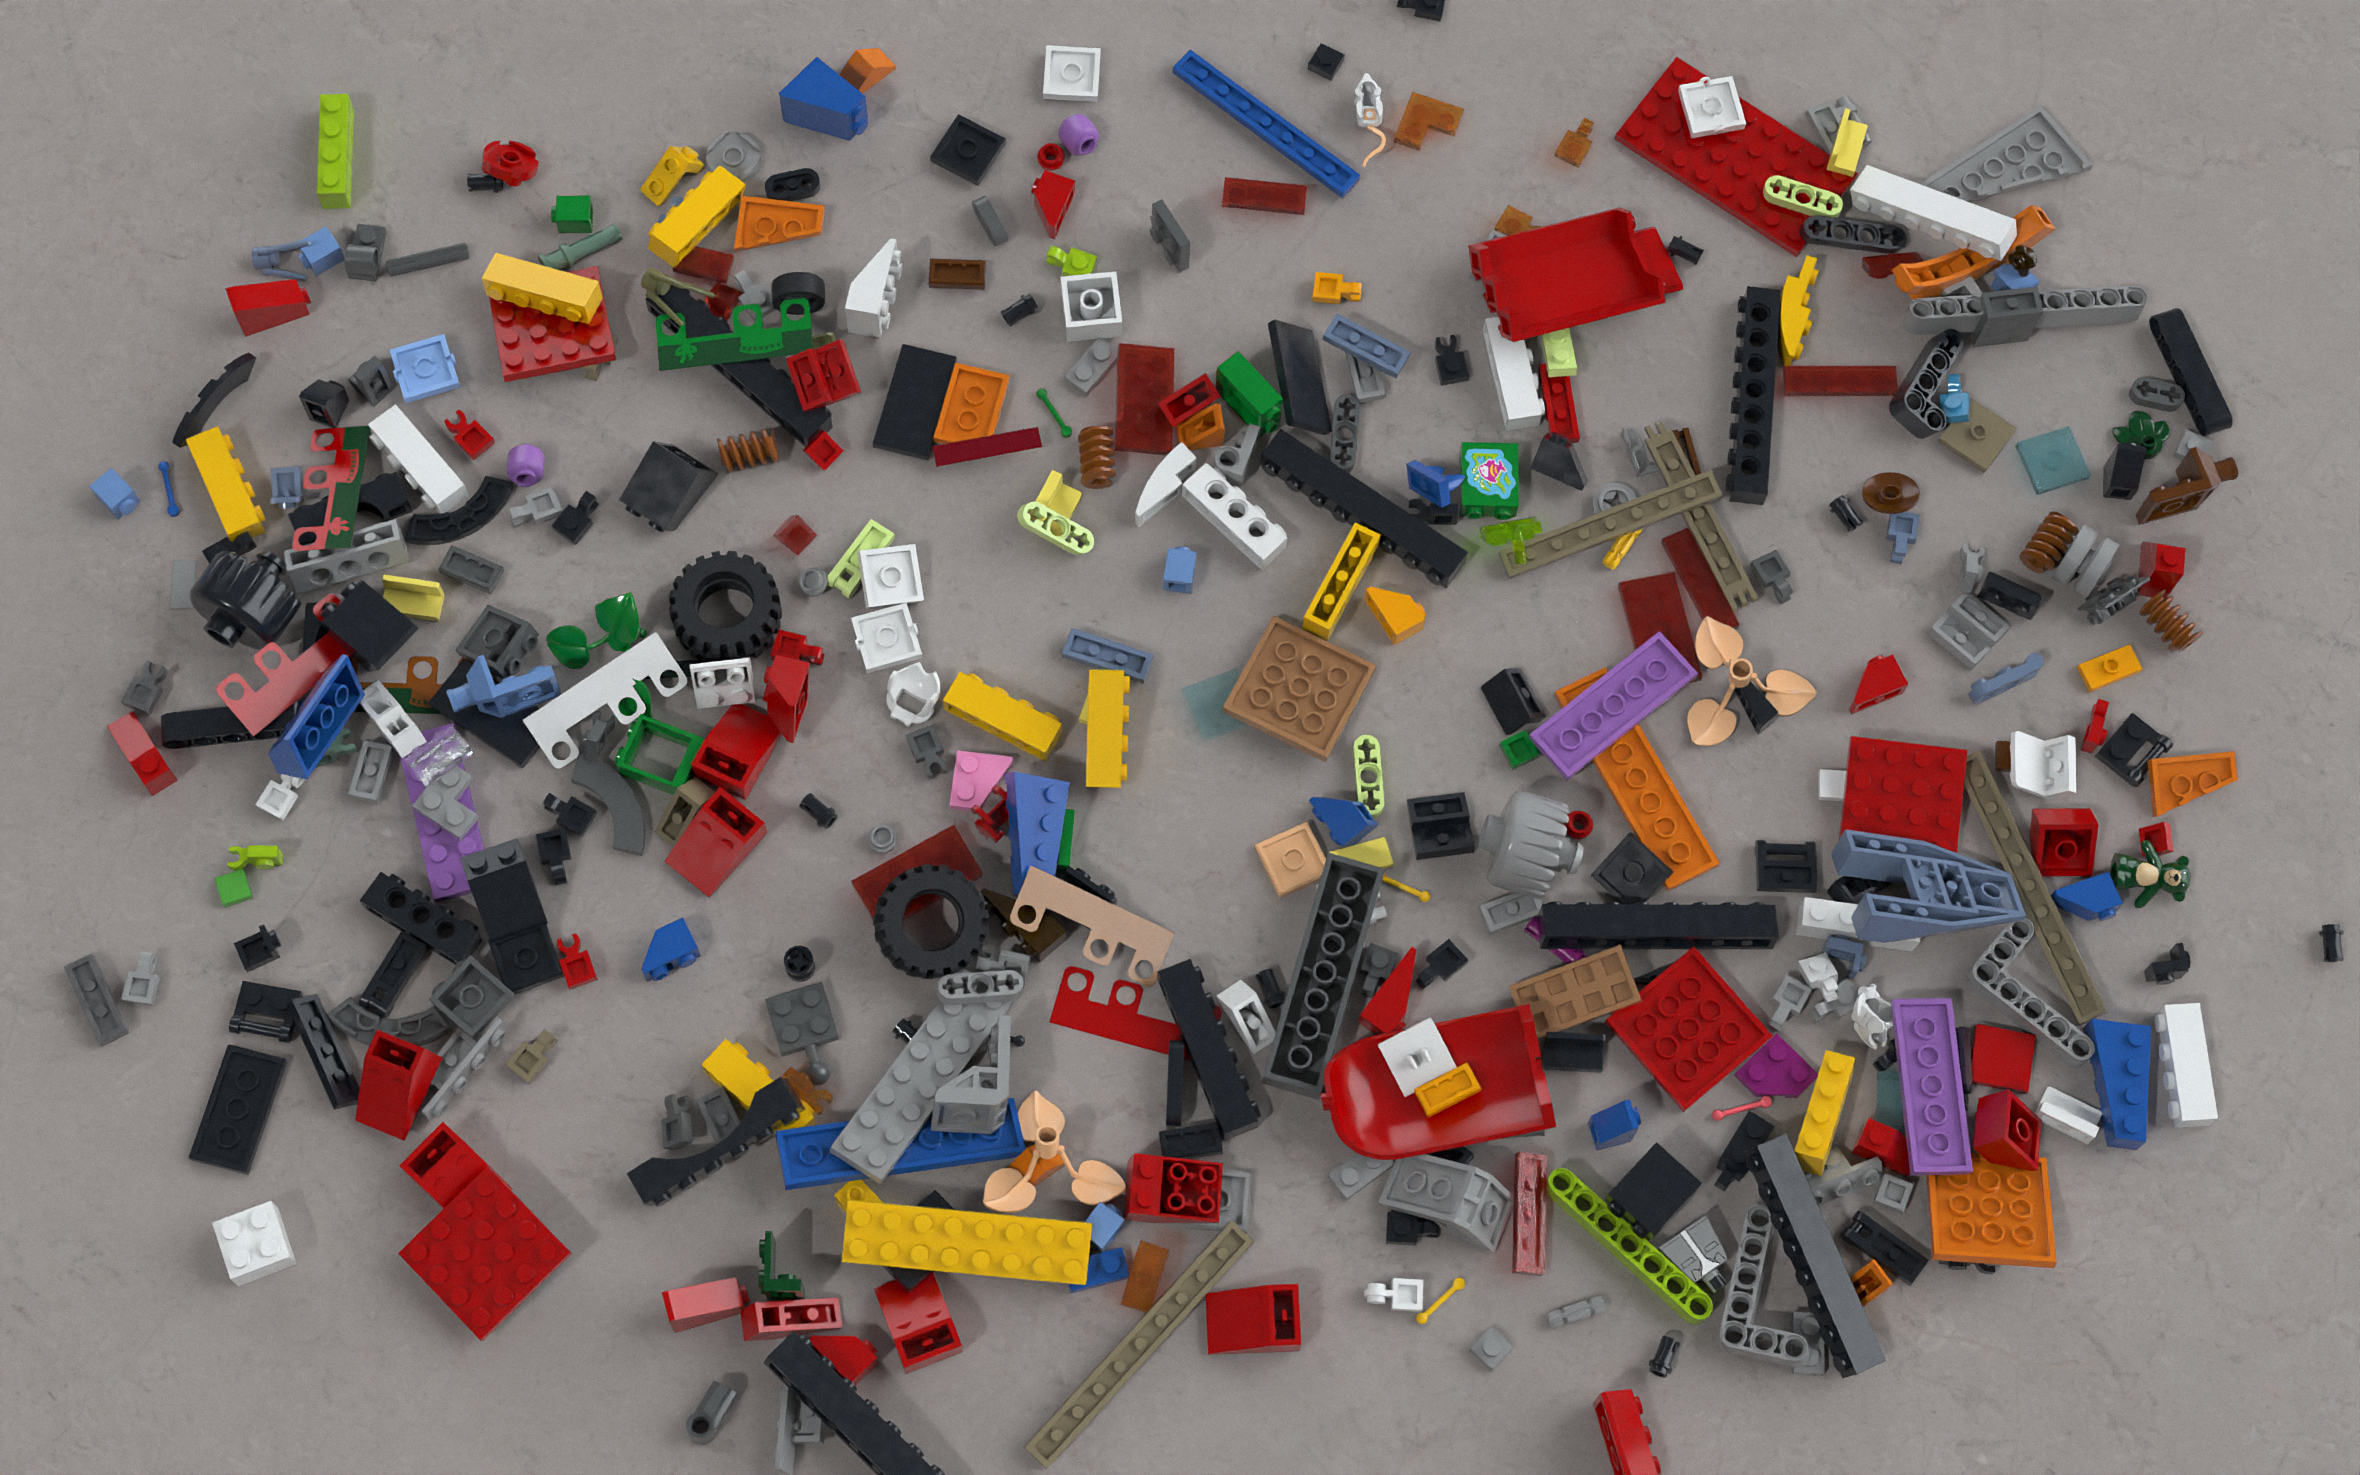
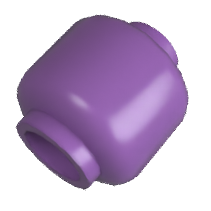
M1082 114L1067 117L1062 122L1058 132L1061 142L1074 155L1091 153L1096 148L1099 140L1097 128L1088 117Z
M521 444L513 447L508 453L507 475L509 479L521 487H530L538 483L544 474L545 456L543 452L531 444Z

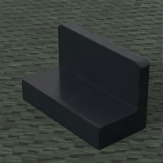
M1521 668L1503 669L1481 686V690L1506 735L1513 734L1525 724L1539 723L1546 718Z
M1546 1032L1542 1041L1543 1070L1601 1073L1603 1070V1046L1606 1042V1035Z

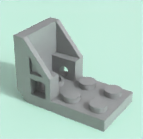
M999 1015L997 1026L991 1027V1039L988 1046L990 1067L973 1066L935 1091L931 1131L992 1134L1004 1124L1009 1097L1010 1015ZM986 1082H987V1085H992V1086H989V1088H982V1087H981V1085H982L983 1083H986Z
M1423 1154L1395 1161L1378 1203L1384 1208L1433 1220L1443 1230L1484 1251L1494 1253L1516 1198L1491 1174L1477 1167Z

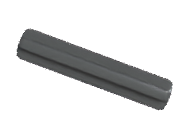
M466 243L455 244L389 259L386 261V268L390 276H395L468 259L469 251Z

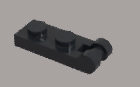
M401 931L360 997L359 1005L366 1009L371 1007L377 1011L379 1016L387 1018L393 1010L399 995L427 952V944ZM379 989L386 992L383 1000L376 997Z
M1857 1211L1852 1217L1853 1223L1849 1228H1844L1840 1237L1871 1259H1875L1878 1264L1911 1286L1929 1260L1861 1211ZM1863 1229L1871 1233L1867 1240L1859 1235Z

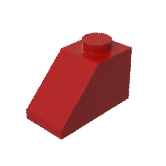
M1044 170L1041 178L1035 179L1031 193L1034 194L1035 208L1049 237L1055 239L1075 196V180Z
M1204 373L1158 404L1172 427H1174L1221 396L1207 374Z
M1893 654L1885 658L1883 655H1879L1867 662L1849 708L1851 715L1904 693L1908 682Z
M1868 1118L1861 1126L1851 1153L1867 1160L1878 1156L1882 1161L1883 1167L1907 1177L1910 1167L1906 1138L1896 1129Z
M812 1335L809 1338L813 1344L812 1348L820 1356L827 1357L834 1364V1371L842 1379L844 1377L848 1378L855 1386L879 1364L878 1358L875 1356L878 1350L867 1339L862 1342L857 1336Z

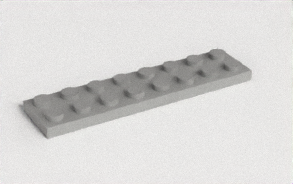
M963 969V971H962L961 973H971V972H969V971L966 970V969ZM978 981L971 985L976 993L982 994L988 991V986L983 982ZM963 983V994H966L967 983ZM952 985L948 989L949 994H954L955 990L952 989ZM1014 1000L946 1005L939 1001L832 1144L830 1153L881 1184L932 1115L935 1091L963 1073L991 1035V1027L997 1026L999 1015H1005L1013 1005Z

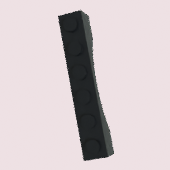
M779 1077L755 1092L751 1105L740 1124L716 1146L700 1154L685 1158L663 1159L652 1157L628 1172L627 1175L644 1205L660 1207L672 1199L671 1194L679 1189L685 1191L697 1184L696 1178L702 1174L707 1173V1175H710L723 1167L722 1162L732 1156L733 1159H736L748 1152V1146L758 1140L761 1143L775 1134L773 1130L784 1124L786 1127L801 1118L799 1113L806 1109L789 1080Z

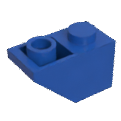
M1312 797L1309 800L1314 807L1312 809L1313 814L1319 821L1326 823L1331 830L1329 832L1330 837L1339 846L1349 847L1355 845L1378 826L1362 802L1326 797Z
M683 917L655 931L641 968L647 982L652 979L653 981L661 980L669 975V971L679 966L680 968L688 967L696 962V958L701 956Z
M1630 1099L1591 1115L1588 1121L1596 1151L1631 1142L1639 1128L1638 1125L1641 1124L1637 1107L1632 1108Z

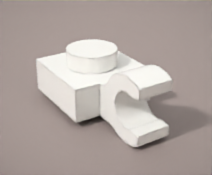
M1826 953L1798 961V969L1808 987L1812 989L1819 987L1826 1002L1838 999L1835 992L1838 989L1836 983L1838 981V973Z

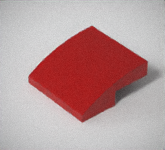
M838 339L815 350L809 348L786 358L804 412L825 407L862 393L844 340Z

